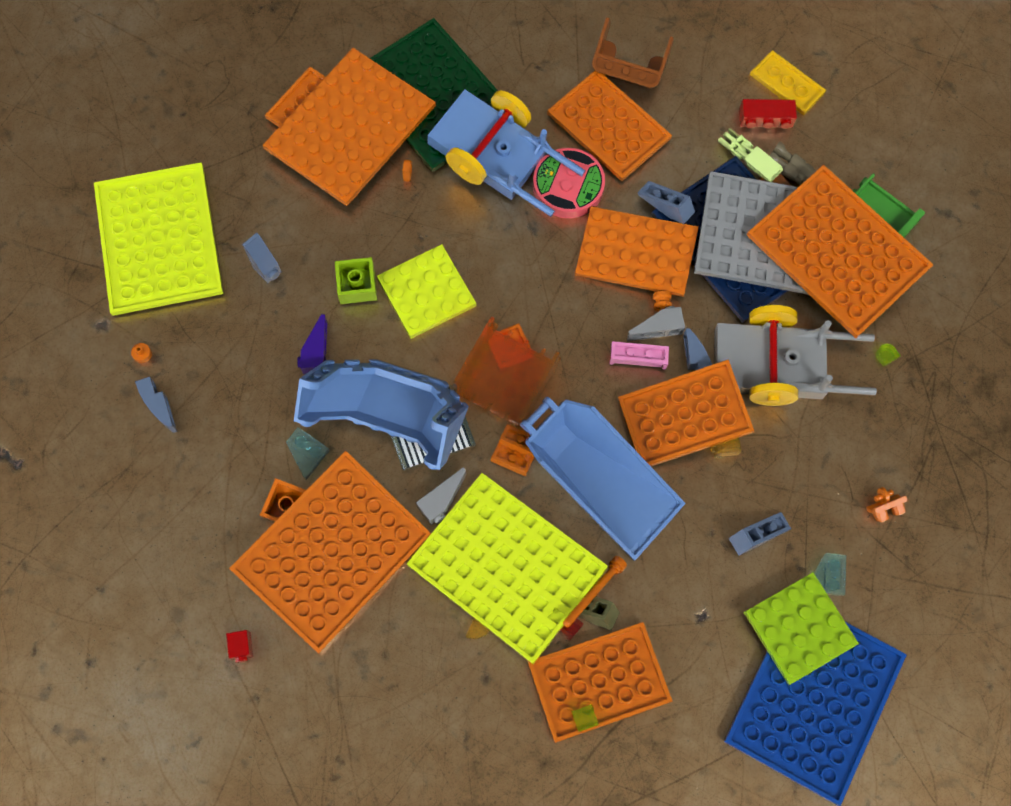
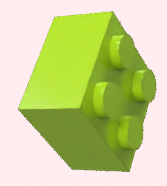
M372 257L335 261L337 294L340 304L377 300Z

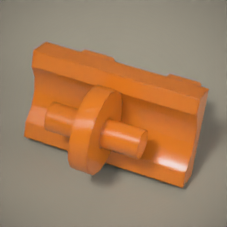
M881 487L877 490L878 495L873 497L876 503L866 506L867 512L873 513L877 522H884L889 519L886 510L890 508L893 515L896 516L906 513L904 503L908 500L905 495H894L892 489L887 491L884 487Z

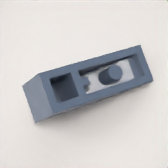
M648 181L638 192L641 198L668 218L684 224L695 213L690 196Z
M258 233L242 244L253 269L267 283L279 276L281 273L279 264Z
M779 512L743 528L731 536L729 540L738 556L791 530V527L782 512Z

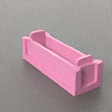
M612 341L610 365L618 363L662 367V369L666 370L669 346Z

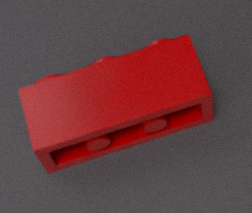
M743 99L739 108L740 127L793 128L797 119L796 101Z

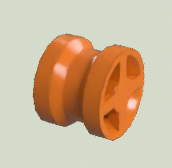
M658 291L653 294V300H655L653 307L655 311H661L666 307L672 306L670 302L671 292Z

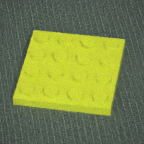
M442 244L377 275L380 285L410 339L477 306Z

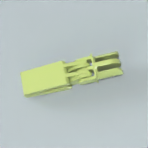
M731 128L728 129L729 133L725 132L723 134L724 139L722 137L718 139V142L731 151L733 156H737L740 160L743 159L749 169L767 182H772L783 171L782 166L758 146L753 148L751 142Z

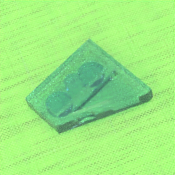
M299 427L286 441L306 480L330 451L328 447Z
M826 553L814 574L828 595L844 596L846 586V555Z

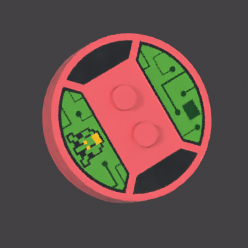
M576 148L556 150L586 170L581 177L546 154L538 162L534 171L533 193L535 198L555 211L553 215L560 218H578L588 214L591 206L597 207L602 199L605 187V174L597 159L591 154Z

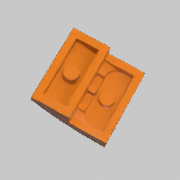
M507 424L490 461L526 477L535 458L525 443L530 434Z

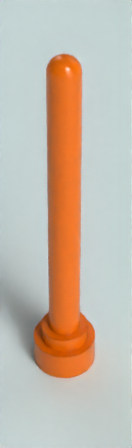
M619 556L612 558L607 572L563 621L565 627L572 625L615 574L617 575L624 571L627 567L624 559Z

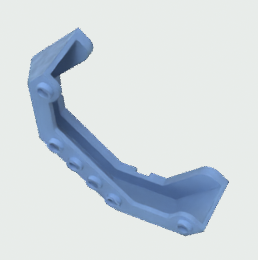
M370 359L369 363H360L359 360H345L344 363L325 360L299 378L294 422L300 423L304 427H311L320 420L347 419L353 421L354 424L365 425L372 430L383 431L390 436H398L406 439L408 442L418 443L427 454L424 458V464L429 469L440 470L448 460L469 406L465 402L460 401V396L454 390L449 389V384L446 381L377 359Z

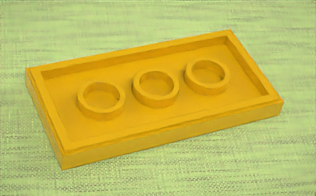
M773 50L750 72V76L782 100H795L796 110L803 116L827 91Z

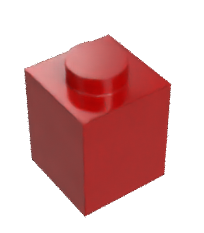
M243 630L226 633L229 659L235 660V663H242L248 661V658L253 657L251 632Z

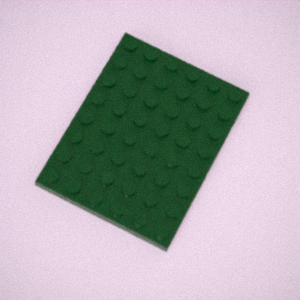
M432 18L370 58L436 102L434 109L406 139L407 143L432 172L445 165L447 161L445 155L428 144L427 135L464 90H467L492 107L491 98L498 91L435 18Z

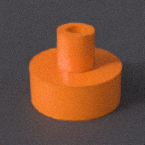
M138 343L132 348L131 355L136 362L146 363L152 357V350L147 344Z

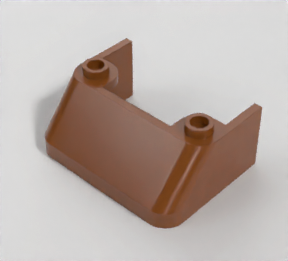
M606 17L592 61L594 70L598 73L643 87L655 88L659 84L666 68L674 37L670 36L664 57L655 56L650 59L648 67H643L615 58L616 46L613 42L606 40L611 26L610 18Z

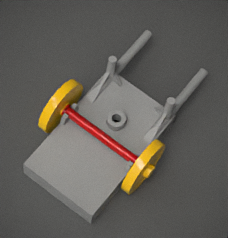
M767 305L753 309L749 316V323L751 325L717 323L714 330V364L729 359L741 394H748L749 400L753 403L766 406H781L794 403L798 398L823 399L828 392L876 395L877 389L872 387L832 385L830 382L833 380V377L827 375L826 339L874 342V334L861 333L857 338H854L847 332H832L829 330L832 324L829 320L825 321L821 328L818 329L789 328L797 323V311L782 305Z

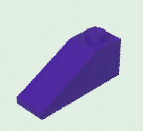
M325 314L320 315L301 349V356L297 358L298 368H301L303 374L308 373L326 360L328 321Z

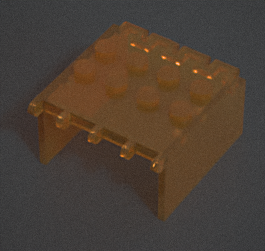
M491 316L453 381L454 391L468 401L475 396L473 403L485 410L488 409L489 405H492L490 413L502 419L508 414L509 416L506 421L522 428L520 423L528 419L561 360V357H559L560 352L556 351L552 360L545 357L546 349L543 348L538 353L527 347L530 342L526 339L524 344H521L511 339L512 331H509L507 336L496 331L498 324L495 323V318Z

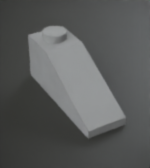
M669 306L654 314L628 332L627 342L682 335L685 324L681 307Z
M464 467L416 502L417 508L431 525L440 523L446 517L445 515L466 477Z

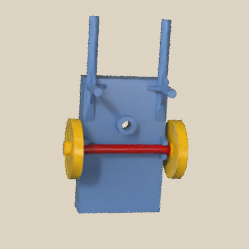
M464 90L427 135L428 144L445 155L446 161L452 170L469 183L480 185L482 182H485L510 200L517 194L552 217L555 212L552 208L521 188L534 172L538 162L548 154L581 177L586 170L550 147L546 141L547 130H541L540 137H536L524 129L531 121V114L525 104L513 94L502 90L496 91L491 98V107L467 90Z

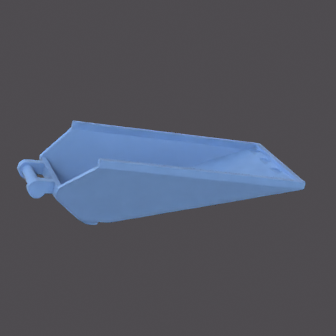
M546 396L535 412L527 420H523L520 423V426L530 434L525 440L526 445L538 463L635 561L686 503L594 406L570 400H564L557 406L551 398ZM549 408L552 413L535 430L532 425Z

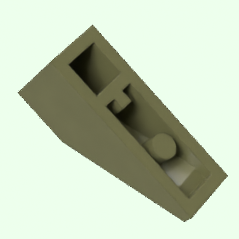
M595 597L579 617L594 625L612 631L620 612L613 602Z

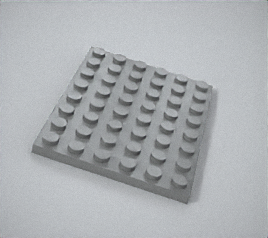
M710 171L694 273L808 294L746 236L748 231L798 187Z

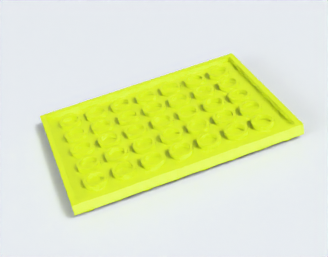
M202 162L94 182L109 309L112 316L224 294Z

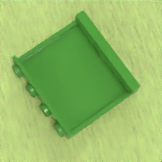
M874 173L869 178L865 177L859 184L860 188L858 190L854 189L853 192L905 238L926 212L920 208L916 213L872 181L875 176Z

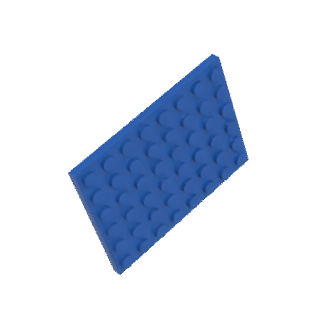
M847 622V626L859 644L791 685L787 684L767 651L724 740V743L837 806H841L907 656V654Z

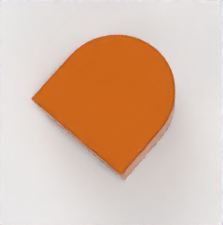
M404 159L403 181L410 182L411 160Z

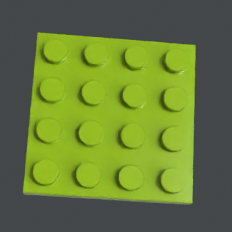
M814 572L744 612L788 685H791L859 644Z

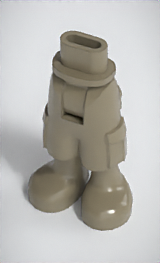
M782 142L777 144L770 155L772 159L782 166L783 171L781 174L790 181L800 185L816 172L813 166L806 163L799 155H791Z

